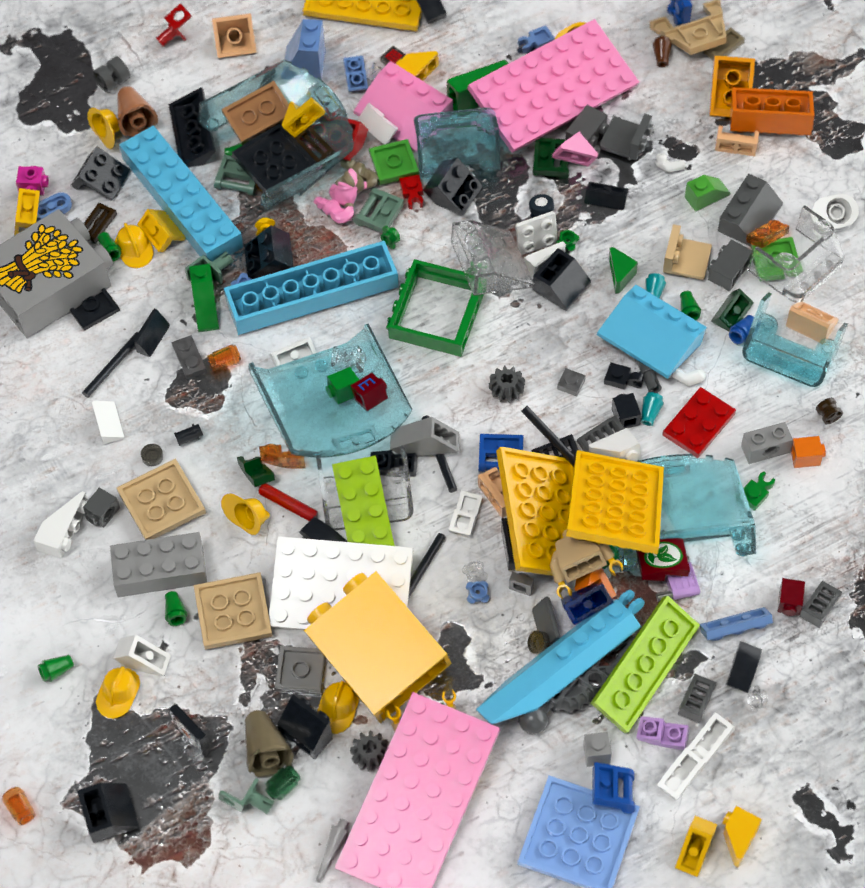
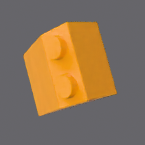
M714 57L709 116L730 117L732 87L753 88L754 58Z

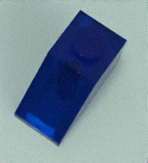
M602 582L574 591L571 597L567 595L561 599L562 606L573 625L614 603Z

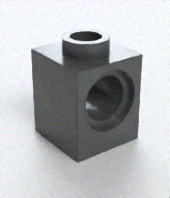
M99 487L83 506L86 515L85 518L91 524H98L104 528L120 509L117 497Z

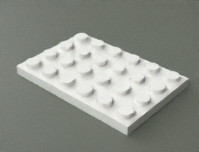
M278 536L269 611L270 626L272 628L305 630L310 626V623L307 621L309 614L325 602H328L333 607L346 596L343 592V587L359 573H364L369 577L377 571L408 607L413 548Z

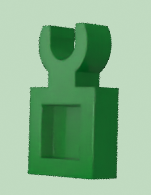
M765 471L759 474L757 483L751 479L737 496L740 501L754 511L768 497L769 491L767 490L771 489L775 483L774 478L770 482L763 480L766 475Z

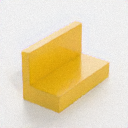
M19 188L14 236L19 233V227L28 228L37 222L40 191Z
M147 209L137 223L158 252H165L172 240L184 241L186 239L163 210Z

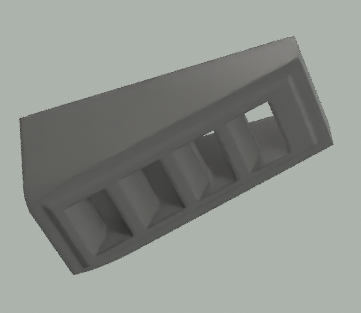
M615 415L579 437L577 442L583 451L589 452L588 440L593 443L597 441L596 436L599 439L605 438L604 432L608 436L614 434L612 428L615 433L625 428Z
M822 581L801 610L799 617L820 628L842 594V591ZM825 589L830 593L834 594V596L832 597L824 593L822 590ZM821 595L822 597L828 599L830 602L828 603L823 599L819 598L818 596ZM816 601L825 606L826 608L824 609L819 605L815 604L814 602ZM813 607L814 609L820 611L821 615L811 610L810 608Z
M694 674L679 707L678 715L700 723L717 682ZM700 682L702 684L709 686V688H703L701 686L696 685V683ZM696 689L698 691L705 693L706 695H700L698 693L693 692V690ZM690 697H695L697 699L702 700L703 702H697L693 699H690ZM689 703L694 706L699 707V710L687 706V704Z

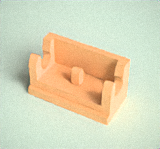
M719 125L715 151L755 156L759 131H755L754 136L722 132L723 126Z
M494 467L478 475V487L501 518H504L507 514L499 470Z

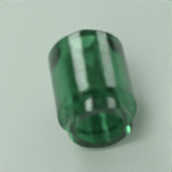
M290 765L285 768L282 767L265 783L267 787L265 791L273 800L276 798L282 800L298 785V781L301 779L300 775Z

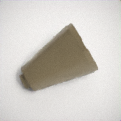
M260 710L250 712L245 718L248 771L250 773L253 772L256 777L277 775L281 773L280 769L286 765L288 768L294 760L293 752L266 712Z

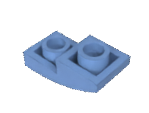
M363 56L343 58L348 92L367 90L368 83Z

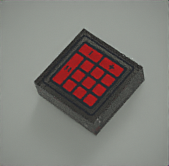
M392 46L380 56V62L384 65H387L390 61L396 64L406 54Z

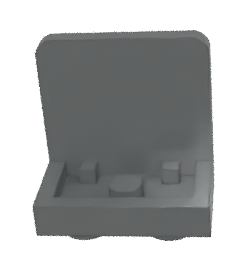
M645 113L640 124L613 117L600 142V148L637 161L640 152H643L646 147L647 137L651 136L654 125L651 124L652 115Z

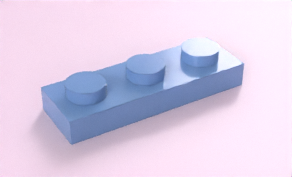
M765 607L702 623L700 624V630L707 640L716 641L726 635L742 634L748 629L764 628L767 624L773 623L772 614Z

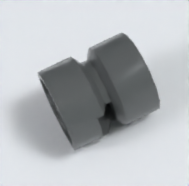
M118 56L107 61L106 66L101 65L93 71L97 84L106 93L116 88L117 83L122 84L131 76L126 64Z

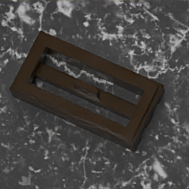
M311 126L295 137L296 141L321 167L324 165L325 160L328 161L330 159L329 156L331 154L334 155L336 153ZM308 131L327 149L326 152L307 135ZM302 137H304L322 155L320 159L301 140Z
M98 203L83 224L87 230L95 220L94 225L88 231L90 234L89 240L92 243H97L98 235L105 232L117 215L115 209ZM103 209L104 211L102 212V214L96 219V217L99 215V213H100L101 210Z

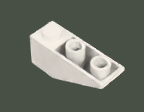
M80 492L42 522L33 540L37 551L62 559L64 553L70 549L71 538L79 530L80 519L85 514L83 506L88 501L85 492Z

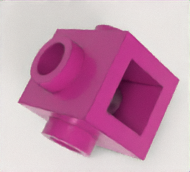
M19 166L16 178L18 192L19 188L38 190L40 195L44 196L45 188L49 184L48 175H45L43 167Z

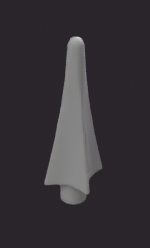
M344 819L339 820L337 827L334 825L331 827L325 855L316 878L317 882L322 881L330 863L349 835L346 830L349 822Z

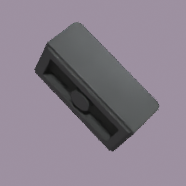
M548 596L544 597L532 609L542 649H547L560 638L551 600Z

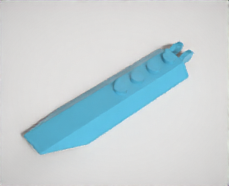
M630 589L621 594L618 600H608L508 678L476 711L493 725L539 709L641 628L634 615L642 609L645 603L644 600L637 598L627 609L625 606L635 596V593Z

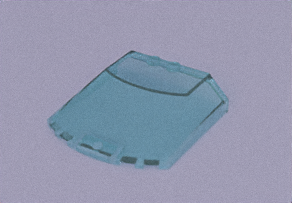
M365 324L363 330L345 344L271 369L255 367L253 362L249 363L248 370L286 446L293 455L326 458L364 450L390 436L407 420L412 412V407L369 324ZM351 367L359 380L372 372L375 376L381 377L385 381L388 399L369 411L361 407L355 401V398L337 404L334 398H330L326 392L327 376Z

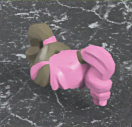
M340 159V165L347 171L330 187L329 195L332 200L320 196L314 200L317 208L322 209L326 215H330L336 223L350 221L354 215L353 203L356 196L364 189L374 188L379 180L376 172L367 169L365 164L360 161L355 162L352 159L350 161Z

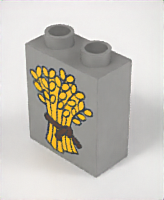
M60 209L0 244V306L26 338L31 337L69 313L72 307L75 309L82 305V302L88 297L98 295L102 292L101 289L111 287L107 269L113 266L110 255L101 244L92 248L87 242L90 239V234L79 218L69 221Z

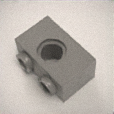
M782 422L744 433L741 447L748 464L790 453L793 438L786 423Z

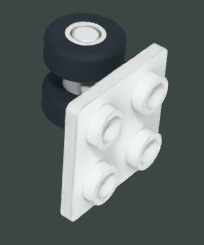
M538 194L533 196L529 201L530 219L515 225L519 255H524L556 243V214L553 211L554 201L549 195Z

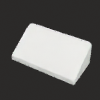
M310 337L269 354L279 373L318 356Z
M93 401L92 406L103 444L125 439L114 401Z

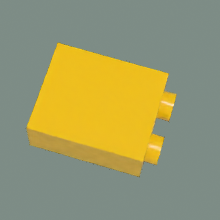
M375 571L369 577L364 573H359L350 579L343 587V592L346 596L333 607L328 602L316 607L307 617L310 626L304 631L378 722L382 723L387 718L385 715L386 709L389 710L390 715L396 711L394 706L400 708L410 699L413 692L418 693L452 663L443 648L379 573Z

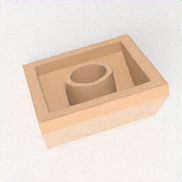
M251 13L212 18L218 58L257 53Z
M800 301L791 306L786 327L825 344L839 319Z

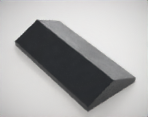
M200 87L168 104L177 154L188 168L205 165L216 152L204 89Z

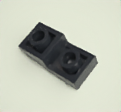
M392 450L371 452L370 456L376 455L380 475L397 477L416 476V453L394 454Z
M313 517L299 531L306 539L348 542L337 531L316 517Z
M740 641L725 685L749 693L762 649Z

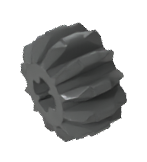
M504 365L503 370L496 368L495 374L490 375L489 389L492 391L493 397L499 396L500 402L503 399H507L510 403L511 398L518 400L519 394H523L525 379L522 377L521 371L515 372L514 366L511 369H507Z
M370 730L369 736H365L361 732L359 734L360 740L354 739V746L350 748V753L353 755V763H358L360 770L367 766L369 772H371L372 766L379 769L389 745L387 739L382 740L381 733L374 737L373 731Z

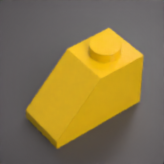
M438 52L407 53L396 62V65L423 81L438 66Z
M735 806L733 812L728 811L722 822L725 825L723 835L733 864L736 867H739L762 821L761 818L738 806Z
M696 815L694 816L675 866L676 869L698 877L718 824Z

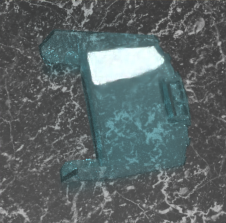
M285 59L199 104V122L209 131H216L218 128L228 124L221 109L272 81H275L288 103L293 101L300 107L312 97L324 108L326 113L310 126L336 153L267 189L266 193L263 192L261 204L266 210L296 194L301 196L353 150L352 127L349 124L347 112L336 94L319 77L316 79L304 67L300 69L292 65L291 61ZM308 131L307 135L326 152L327 149ZM302 137L301 140L320 159L322 155L304 137Z
M675 454L637 461L664 467L660 539L683 538L684 542L731 536L738 556L756 554L755 522L734 459L725 458L724 461L714 460L713 455H706V459L693 458V454ZM615 546L617 560L622 563L623 571H634L638 565L636 551Z

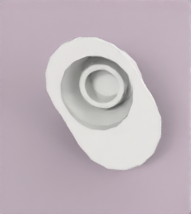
M847 194L820 198L814 203L812 208L814 222L825 230L851 225L859 214L857 202Z

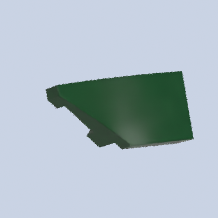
M243 456L237 457L240 468L254 487L275 480L274 472L265 464H262L261 457H255L250 460H244Z

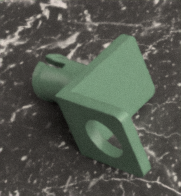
M226 251L214 261H210L202 255L185 268L186 278L188 281H191L189 266L210 264L212 277L221 285L223 283L221 270L232 264L233 259Z
M255 778L242 801L223 790L219 792L218 796L219 800L240 812L243 811L246 805L250 804L268 814L275 802L256 791L259 782L258 778Z

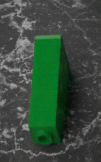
M502 60L448 79L447 97L453 100V113L460 118L479 107L468 91V85L509 63L506 60Z

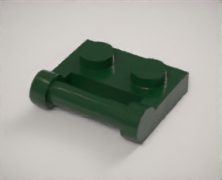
M539 138L535 140L533 175L557 176L560 179H567L569 177L568 161L560 160V167L554 166V158H552L555 148H558L567 139Z

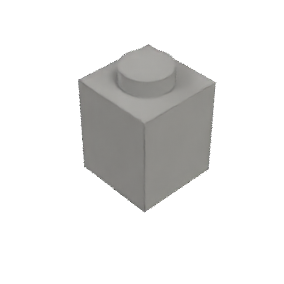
M608 732L585 734L583 747L587 767H592L594 762L610 764L612 753Z

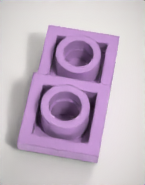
M641 716L636 738L653 745L684 750L687 745L689 726L665 723L662 718Z

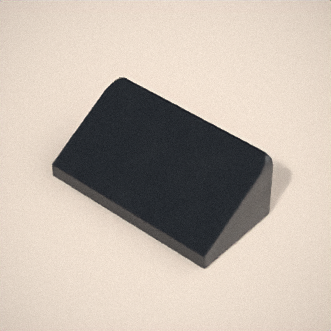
M589 182L586 188L584 203L624 210L629 189Z
M155 308L134 339L137 353L147 357L152 356L170 327L168 321Z

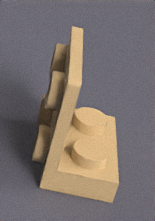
M673 224L664 259L663 272L704 280L712 245L683 239L684 235L680 234L681 226Z

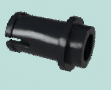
M194 423L191 427L174 433L179 446L196 438L200 440V437L203 436L199 424L194 425Z

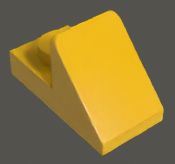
M312 97L300 107L291 101L282 122V127L295 138L326 112Z

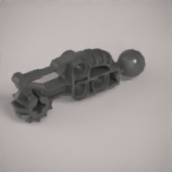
M628 637L609 652L621 650L610 666L596 667L597 663H595L539 709L520 715L518 722L523 731L529 734H538L543 731L548 724L547 713L550 710L556 713V711H561L562 709L572 713L573 710L579 711L583 705H588L594 699L635 637ZM595 680L599 685H591L589 681Z

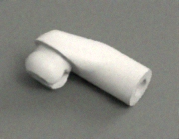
M664 153L656 155L655 163L666 172L685 170L684 160L671 162L667 160V156Z
M677 368L672 377L687 386H693L703 382L706 374L702 369L686 373Z

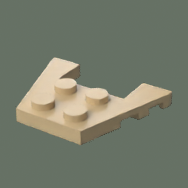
M720 0L703 3V10L707 17L677 27H673L666 16L649 21L651 30L660 36L670 38L671 43L689 55L727 43Z

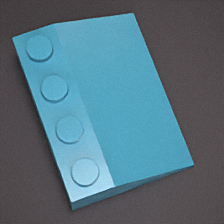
M635 285L618 303L598 330L597 336L668 379L701 345L707 327L640 286Z

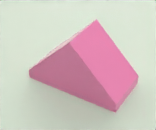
M577 132L562 143L552 154V158L589 166L598 157V153L580 132Z

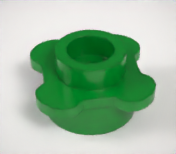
M384 226L380 238L382 241H385L386 245H389L390 249H395V243L400 241L399 232L394 227Z
M565 230L560 233V239L556 241V244L563 241L566 244L565 249L574 251L576 249L575 244L580 240V237L571 230Z

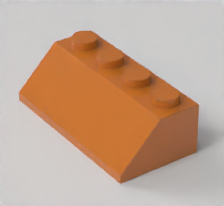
M732 87L730 131H759V133L797 135L812 134L814 121L813 91Z

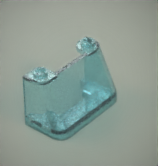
M476 108L421 114L414 118L420 178L431 179L442 161L457 157L464 165L479 163V167L486 172L501 170L499 126L493 109Z

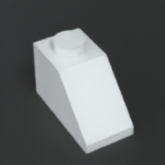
M628 428L588 445L590 453L630 461L642 459L640 443Z
M132 635L120 638L113 659L130 669L164 676L171 655L143 638Z

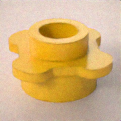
M266 217L259 219L255 223V228H257L256 236L270 225L274 226L275 221Z

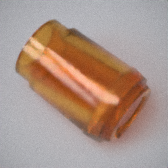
M228 345L207 355L212 371H219L237 365L241 360L236 345Z
M13 787L3 794L2 801L19 825L27 824L34 819V809L21 788Z

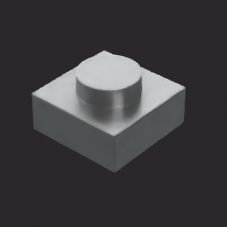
M565 368L557 389L578 396L586 375Z
M512 572L509 579V589L531 596L534 579L525 573Z

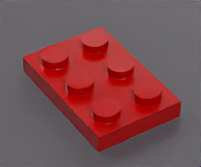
M700 387L663 430L662 436L694 457L699 458L732 419L736 409Z

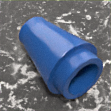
M747 315L731 326L729 338L736 344L747 342L757 324L756 318L752 315Z

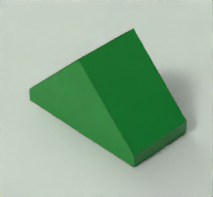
M610 247V270L615 294H618L637 274L638 262L618 249Z

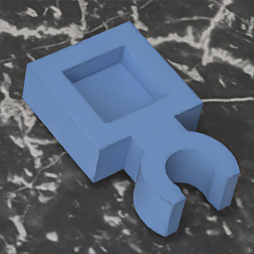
M545 25L530 31L528 37H520L518 45L526 44L523 46V53H528L533 47L538 49L555 38Z

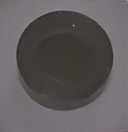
M147 444L141 450L143 463L147 466L160 464L163 460L161 447L157 444Z
M533 631L528 637L527 645L532 653L540 654L550 646L548 634L543 631Z

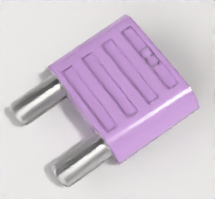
M688 562L690 567L688 577L665 576L669 591L656 593L658 601L667 595L672 600L700 595V588L691 562Z

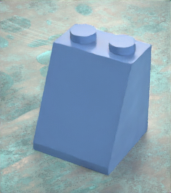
M303 19L286 46L282 80L321 82L326 51L323 20Z

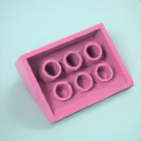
M390 61L377 74L354 109V114L360 116L368 103L373 105L385 115L384 117L398 127L392 138L396 141L408 139L411 150L416 153L453 115V100Z

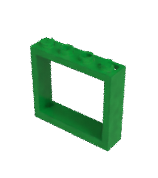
M414 259L411 268L409 267L406 270L405 284L401 283L400 297L394 301L392 318L388 317L386 329L388 330L389 339L462 357L486 291V277ZM418 277L472 291L455 340L400 326Z

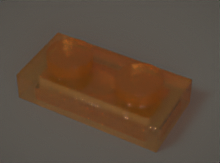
M771 220L747 234L746 243L764 248L788 234L789 225L783 224L778 220Z

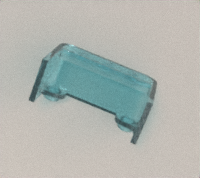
M768 292L759 303L742 350L743 357L748 362L807 386H819L824 381L839 350L848 323H843L834 340L829 338L822 339L816 345L815 350L775 335L778 329V322L775 317L765 313L772 293Z

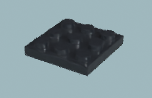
M281 123L232 152V158L269 199L318 169V163L282 127Z

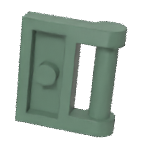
M224 155L214 181V188H227L246 192L247 195L254 196L257 184L232 156ZM230 177L234 179L249 181V185L224 180V178Z
M372 188L369 198L361 211L354 216L353 222L358 226H366L383 233L382 228L384 226L390 228L404 206V199L377 188ZM381 200L371 217H367L375 202Z

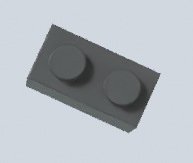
M587 104L567 129L565 139L568 140L577 132H580L594 148L600 135H604L609 127V124H607L608 115Z
M731 239L727 246L723 245L721 247L718 258L710 262L707 269L709 271L708 280L730 291L751 263L753 250Z

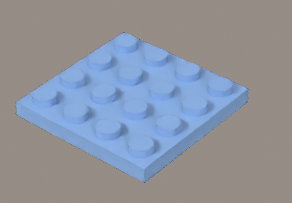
M549 775L517 865L582 888H613L640 806L635 805L633 813L625 814L621 809L592 804L591 789Z

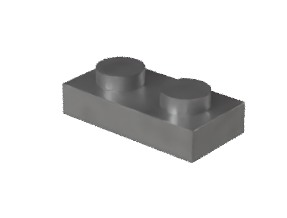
M192 335L171 342L187 380L207 373Z

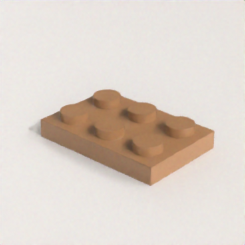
M272 81L221 110L243 145L277 124L282 123L289 103L275 81Z

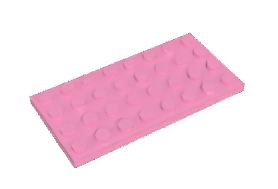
M594 19L468 85L467 89L513 153L576 119L587 104L596 108L637 86L639 81Z
M413 692L335 868L378 888H433L498 737L500 728Z

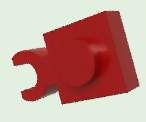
M413 175L399 178L403 199L408 198V208L412 210V203L418 202L420 208H423V187L420 176Z

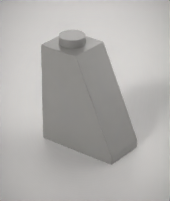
M429 417L391 429L390 450L398 454L416 453L417 456L459 452V432L439 420Z

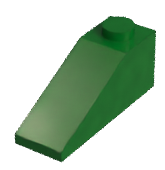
M210 264L189 266L198 332L219 330Z

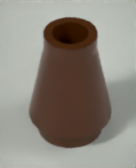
M659 36L654 39L652 44L656 65L658 67H667L672 43L670 38Z

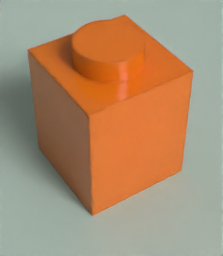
M819 436L793 438L791 455L794 468L821 465L826 451L825 445L821 444Z

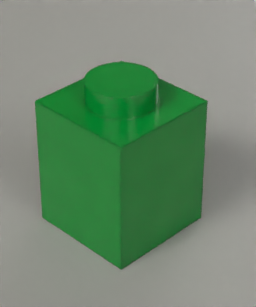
M351 367L328 375L326 392L330 398H334L337 404L353 399L354 395L350 385L357 382L359 378Z

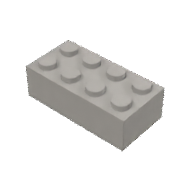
M200 532L110 545L113 583L117 597L207 583Z

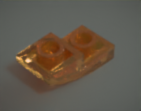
M281 444L259 446L261 461L267 464L291 469L306 468L304 450L292 449L282 452Z

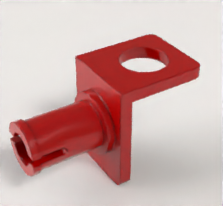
M181 3L164 17L169 23V27L156 37L163 47L175 36H180L184 41L186 40L178 29L192 15ZM180 11L184 12V17L176 21L174 18L175 14Z

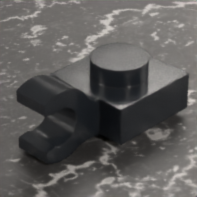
M610 362L604 378V384L624 390L626 384L641 389L644 374L639 372L631 373L630 367Z

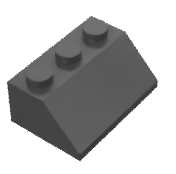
M748 173L720 216L718 232L751 247L752 242L760 241L783 202L767 181Z

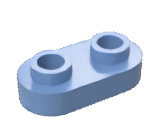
M60 192L40 201L38 204L37 222L58 209L63 214L68 212L72 207L70 196Z

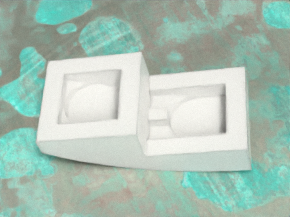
M368 103L357 120L362 122L368 128V131L384 145L388 144L398 130V127L387 120L381 111Z
M461 490L449 531L471 536L482 504V495Z

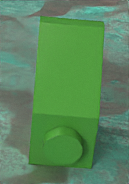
M702 175L686 183L685 199L695 212L730 195L723 182L716 177Z

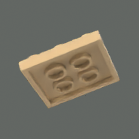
M176 458L116 487L118 494L145 540L155 539L206 513L203 504Z
M260 572L193 585L205 650L273 637Z

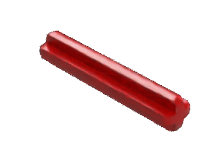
M267 483L261 485L258 489L261 496L308 521L318 515L317 510Z

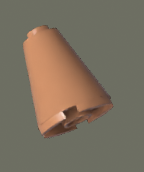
M124 87L119 90L117 94L118 127L124 136L133 137L158 124L156 111L133 87Z

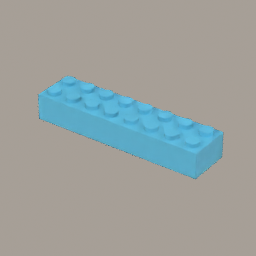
M154 125L119 144L124 162L163 211L168 214L200 257L204 255L210 261H214L225 251L231 255L243 248L241 232Z
M381 241L224 288L234 325L238 335L398 288V272L385 241Z

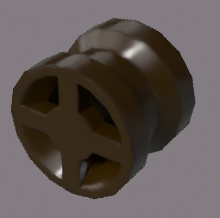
M833 397L821 401L816 406V411L823 416L822 420L825 424L834 423L843 415V411L836 406L837 402Z

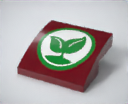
M683 538L660 539L657 554L636 550L642 580L664 581L666 575L687 577L689 575L690 567Z

